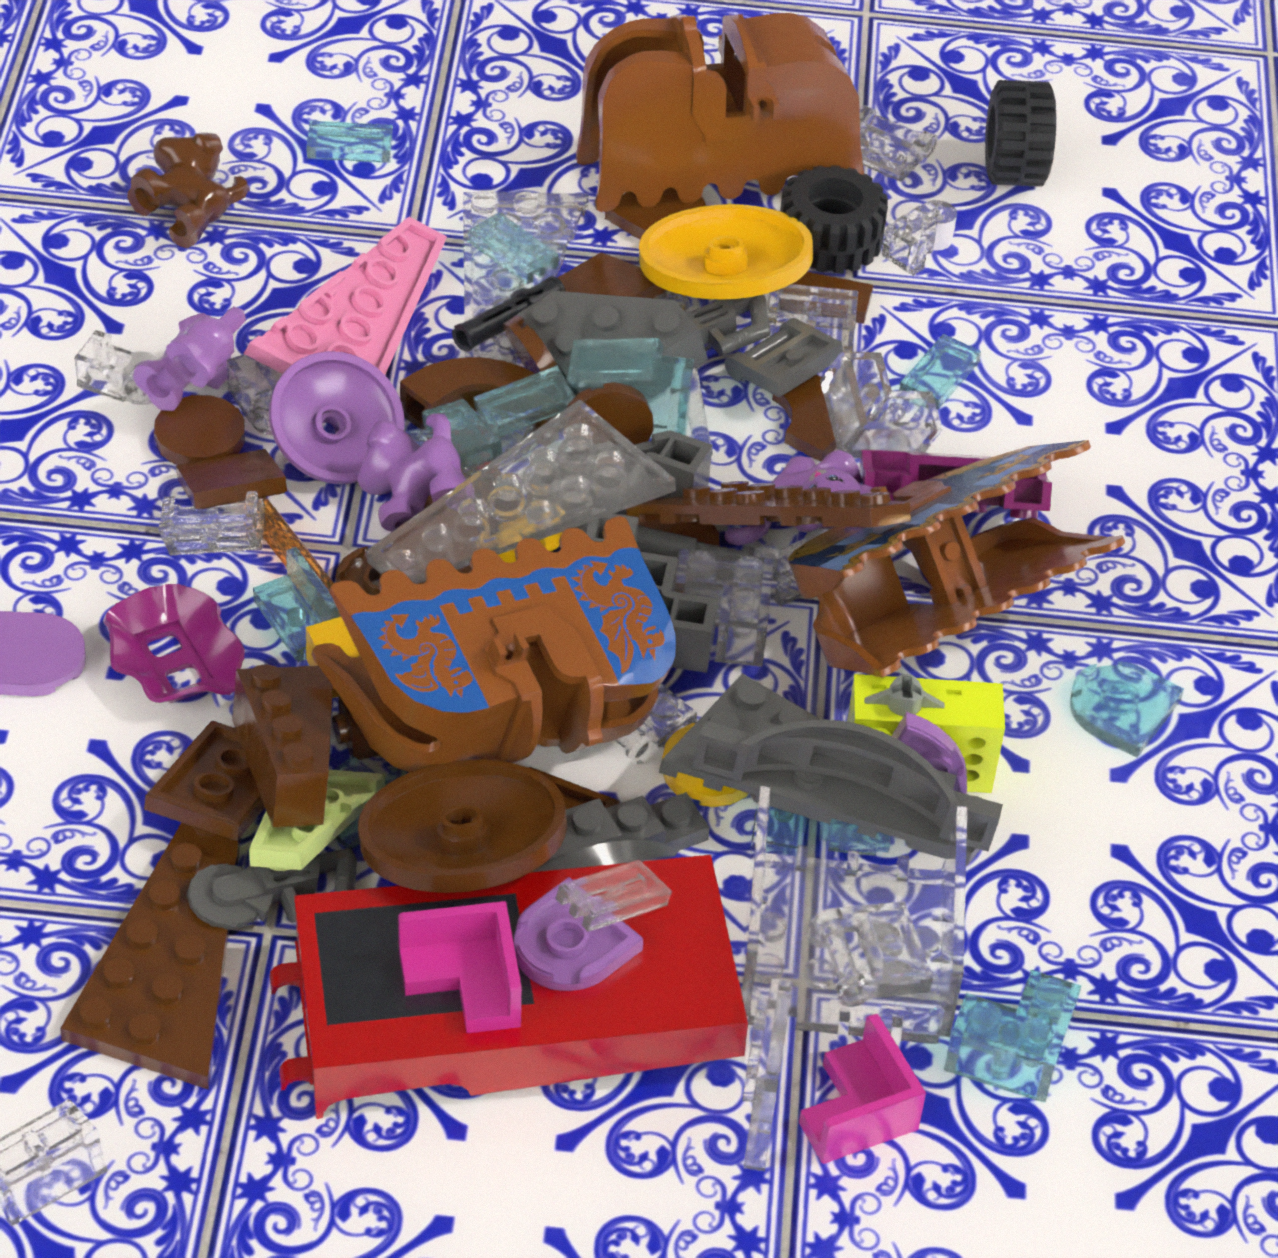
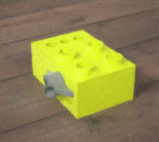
M854 674L847 722L864 725L892 736L906 712L920 716L941 728L960 749L967 768V792L992 793L1005 732L1002 683L915 678L910 674H902L898 677Z

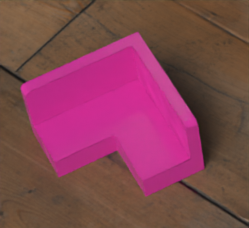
M506 901L404 912L398 915L399 957L405 996L459 990L466 1033L521 1027L522 989Z
M878 1013L866 1017L862 1040L824 1053L823 1067L839 1092L840 1097L800 1111L799 1124L822 1164L919 1130L926 1092Z

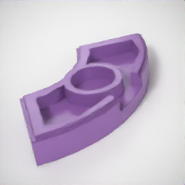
M906 712L892 737L900 740L907 746H911L910 748L925 758L936 770L957 775L953 790L967 794V768L964 757L956 743L935 724L920 716Z

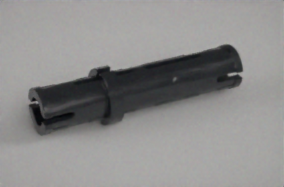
M551 276L529 289L520 288L514 291L510 299L487 309L463 323L455 325V329L452 330L455 344L459 349L467 352L477 345L503 333V323L553 291L566 292L563 283L557 277Z

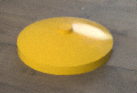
M739 204L702 206L674 213L650 226L644 232L639 242L640 268L651 282L676 294L702 299L754 297L777 291L800 279L809 270L813 261V239L809 229L802 222H798L796 218H790L786 213L777 210Z

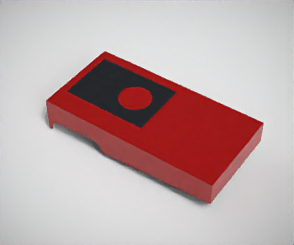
M711 855L530 872L502 885L469 892H426L397 885L294 896L297 962L278 964L273 967L269 975L271 995L276 994L280 987L286 985H294L300 988L307 1056L291 1058L283 1062L279 1069L281 1090H285L288 1084L295 1081H307L310 1085H313L316 1119H323L325 1110L338 1101L428 1086L454 1084L462 1086L468 1090L470 1096L745 1056L748 1020ZM570 877L643 938V950L600 983L581 990L561 991L544 987L525 975L518 965L522 989L521 1027L466 1033L459 990L405 996L399 957L398 915L404 912L506 901L514 943V934L521 914L530 905Z

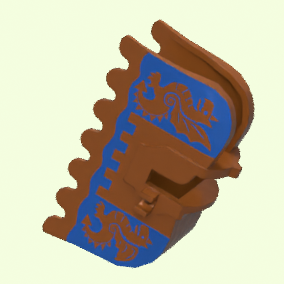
M617 516L607 520L602 530L604 536L602 542L591 540L581 529L568 528L560 536V551L558 552L548 551L540 541L534 538H524L516 546V561L513 563L503 561L493 550L480 548L471 557V572L469 573L458 572L450 562L444 559H434L428 563L425 569L426 582L423 584L413 583L405 573L399 570H388L382 574L379 580L380 593L377 595L367 594L359 584L353 581L335 582L330 587L329 593L360 656L356 658L347 656L340 646L333 643L316 645L311 655L338 692L370 747L392 766L407 772L459 760H497L513 763L529 757L537 744L543 747L558 746L563 753L568 754L629 735L644 724L654 708L658 698V686L667 677L675 659L676 634L669 612L642 558L627 518Z

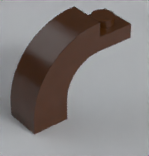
M483 357L454 358L423 367L400 381V400L404 411V418L430 437L433 436V429L426 425V420L432 413L445 414L450 424L470 417H491L512 425L525 418L527 422L521 425L522 429L520 432L545 450L559 440L560 408L552 400L540 394L541 377L514 363Z

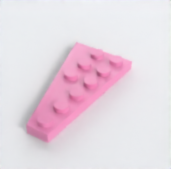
M411 217L406 218L382 237L378 244L366 254L363 252L345 271L338 272L305 298L298 308L287 317H281L263 336H258L252 340L244 354L283 374L292 364L308 355L326 351L344 352L368 361L385 375L447 236Z

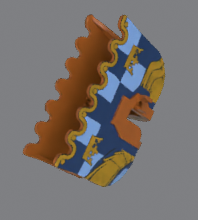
M1089 440L1026 446L951 470L925 481H914L893 494L895 501L910 502L911 522L872 528L834 527L795 549L787 560L801 596L804 599L818 597L819 613L812 626L829 666L862 672L876 677L890 675L901 668L900 660L935 650L940 645L938 639L973 629L977 625L976 618L1007 610L1014 605V597L1047 588L1051 584L1050 577L1079 570L1087 565V557L1107 553L1123 546L1126 543L1123 535L1106 537L1064 532L1036 518L1011 521L969 537L962 518L963 515L973 512L979 507L978 501L1006 494L1015 489L1016 485L1014 482L1024 478L1035 477L1051 470V462L1070 458L1091 448ZM886 486L870 489L871 493L888 492ZM903 545L912 552L920 570L933 589L930 590L929 594L933 604H908L890 556L901 550Z

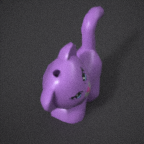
M841 450L828 453L817 465L811 458L803 456L793 457L789 460L782 473L771 482L775 483L776 487L787 485H802L803 489L828 487L831 488V492L860 490V494L871 493L870 489H872L871 486L861 484V474L853 456ZM765 518L764 525L728 528L725 532V540L732 545L754 543L768 533L772 522L766 521ZM822 523L794 526L797 530L808 533L818 528H834L823 527Z

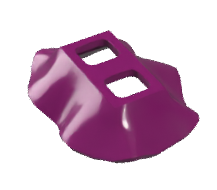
M165 584L143 589L116 603L109 609L103 620L104 624L108 627L110 635V661L112 668L118 673L132 676L139 681L147 698L155 703L168 701L171 704L204 692L220 695L232 694L235 691L236 669H241L245 649L237 635L222 621L220 616L221 609L218 603L206 593L181 584ZM167 636H174L182 647L179 651L157 657L152 654L147 644ZM186 668L196 670L201 682L180 689H174L167 679L169 674Z

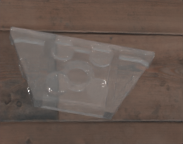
M772 978L769 998L758 997L743 1093V1101L753 1103L743 1167L746 1169L765 1171L793 986L792 981Z

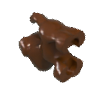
M199 132L191 137H164L157 141L154 146L153 156L156 164L165 174L158 175L150 168L138 171L131 178V188L127 192V199L135 212L142 216H148L165 205L179 207L173 213L177 217L175 223L169 228V235L178 246L189 248L199 241L208 224L221 218L231 204L245 198L250 188L246 179L242 176L234 177L233 185L228 188L212 180L220 163V154L223 151L222 142L216 133Z

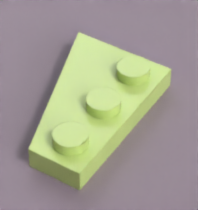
M329 770L323 825L273 828L266 811L249 847L250 866L267 867L275 871L302 870L361 814L370 798L385 786V774Z

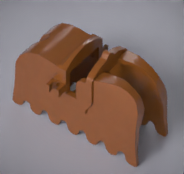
M771 13L750 18H744L743 14L723 16L722 35L718 36V51L721 55V63L706 64L704 40L700 29L697 28L695 16L683 14L672 15L670 18H643L626 22L605 34L593 46L585 60L581 125L576 153V161L581 165H589L599 159L598 189L595 199L596 210L599 212L614 210L619 205L621 196L626 192L635 193L636 199L642 207L655 206L661 200L663 191L670 187L676 189L678 197L682 202L693 203L701 198L704 187L711 183L717 185L718 191L723 198L734 199L743 192L745 183L752 179L758 181L759 188L765 195L772 196L778 194L783 189L788 177H798V172L804 169L811 171L813 167L821 165L823 167L837 165L844 169L850 167L858 170L857 173L864 174L860 139L859 95L825 30L808 17L794 13Z

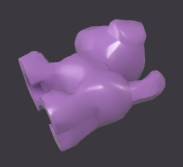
M233 306L220 319L200 313L181 320L178 323L180 331L166 346L163 356L158 360L141 361L135 367L133 380L136 385L149 396L152 403L158 409L163 411H174L182 400L183 389L189 383L196 387L203 388L208 385L213 389H219L234 370L231 361V355L234 353L233 334L246 321L244 310Z
M432 413L427 417L426 425L433 429V438L426 440L420 447L412 436L404 430L398 429L394 422L378 421L372 427L367 438V454L358 472L357 480L361 489L369 494L383 495L392 492V499L380 505L378 510V518L383 529L394 533L402 524L416 516L423 515L424 505L430 494L433 502L436 503L440 500L446 505L447 512H454L460 515L471 510L476 503L473 489L461 472L460 455L451 442V424L445 414Z

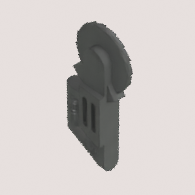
M764 295L740 299H720L687 313L699 328L703 343H709L720 356L762 340L771 334ZM750 310L752 325L736 331V316Z
M347 848L318 854L302 870L275 871L267 867H254L250 865L245 870L240 866L228 865V863L210 865L203 870H199L191 879L187 891L189 907L198 916L197 918L209 923L210 926L231 929L241 928L250 922L253 923L258 915V919L264 922L269 914L271 904L281 902L288 920L293 923L296 922L294 896L315 894L319 874L336 871L334 892L355 890L357 859L353 850Z

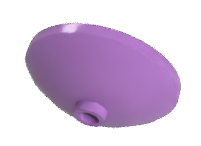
M319 352L296 361L282 374L270 398L269 424L279 450L298 470L326 483L352 484L358 482V472L368 450L367 438L376 422H394L398 429L404 430L402 403L390 380L368 361L344 352ZM322 423L333 425L335 433H327L323 429Z

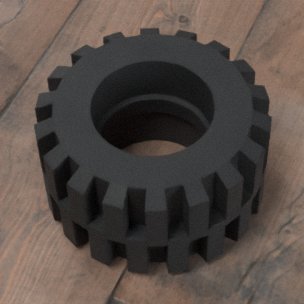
M998 80L989 99L985 132V164L991 184L1042 187L1047 181L1053 164L1057 124L1056 99L1050 82Z
M821 165L813 167L811 171L804 169L798 172V177L792 176L787 181V186H784L780 212L786 213L790 218H796L798 222H802L809 229L813 239V261L811 267L816 268V271L824 273L825 270L833 271L834 273H843L844 270L856 271L860 269L861 265L868 266L873 262L874 257H878L884 239L888 198L887 194L883 193V187L879 183L872 182L873 178L869 175L857 173L858 170L850 167L844 169L837 165H831V167H823Z

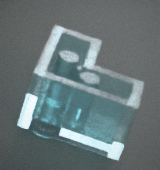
M1031 970L1017 1009L966 993L951 1033L944 1071L1046 1103L1073 1023L1082 985Z

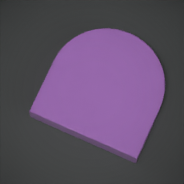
M0 611V695H48L56 692L55 687L68 682L72 678L73 680L77 679L80 676L86 663L85 642L82 633L72 622L49 613Z
M568 877L530 905L521 914L514 934V949L517 964L531 980L550 989L575 991L600 983L643 950V938Z

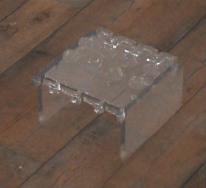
M760 786L754 837L751 847L740 983L748 1025L785 1029L786 1016L796 1017L795 1030L838 1034L839 1022H848V1035L863 1037L866 1017L878 1013L890 1034L892 1027L901 1028L900 1041L938 1044L939 1036L950 1037L964 972L967 807L957 806L947 860H944L941 871L909 868V856L898 855L896 867L858 863V851L848 850L847 861L808 858V846L804 845L797 846L796 856L765 853L770 787Z

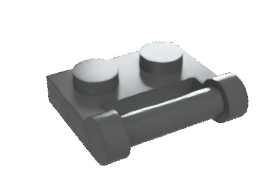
M791 318L781 324L780 330L744 353L736 352L726 358L725 368L730 377L735 381L746 379L771 394L781 397L843 358V345L841 341L796 318Z

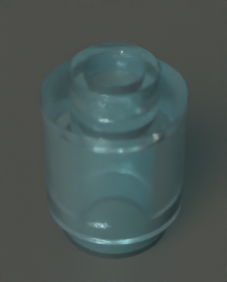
M833 818L830 824L820 822L819 840L828 841V851L867 856H876L877 852L889 853L891 836L877 832L875 838L857 833L859 826Z

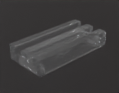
M636 860L560 884L555 899L561 905L570 903L568 912L574 918L583 916L582 926L589 932L667 906L672 891L643 862ZM642 880L640 882L625 886L626 884ZM607 891L606 893H603V894H600V895H597V896H594V897H591V898H586V897H589V896H592V895L599 894V893H602V892Z

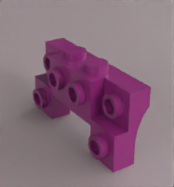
M861 449L859 471L862 485H868L872 488L886 486L891 501H895L893 498L894 492L914 481H925L993 456ZM1046 472L1035 477L1014 482L1016 487L1012 491L997 497L978 501L979 507L973 512L986 513L987 505L1001 506L1003 509H1010V517L1038 519V511H1050L1052 482L1049 481Z

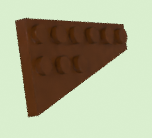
M749 481L721 483V489L711 490L710 486L686 487L682 489L683 496L626 504V515L639 517L638 523L660 519V523L667 524L699 521L700 524L764 525L766 518V521L781 522V526L822 523L823 527L872 528L911 522L910 502L891 501L888 492L860 494V490L831 492V488L828 487L803 489L802 485L776 487L775 483L749 485Z
M181 822L60 1027L62 1041L209 1090L212 1051L215 1045L216 1020L222 991L228 929L210 926L209 923L197 918L198 916L189 907L187 891L191 879L199 870H203L210 865L227 863L228 865L238 866L241 837L238 841Z

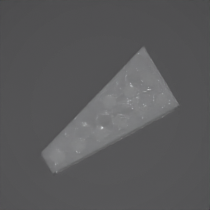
M579 399L367 549V562L381 575L388 570H399L405 573L413 583L417 584L426 581L425 569L428 563L434 559H444L450 562L456 569L470 565L473 553L480 548H488L497 554H501L515 549L518 542L524 538L540 540L563 532L568 528L580 526L675 492L676 479Z

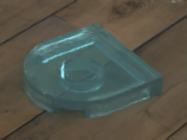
M1118 661L1117 666L1108 665L1097 667V664H1093L1083 669L1075 678L1069 704L1074 719L1085 731L1138 758L1182 700L1184 688L1129 662Z

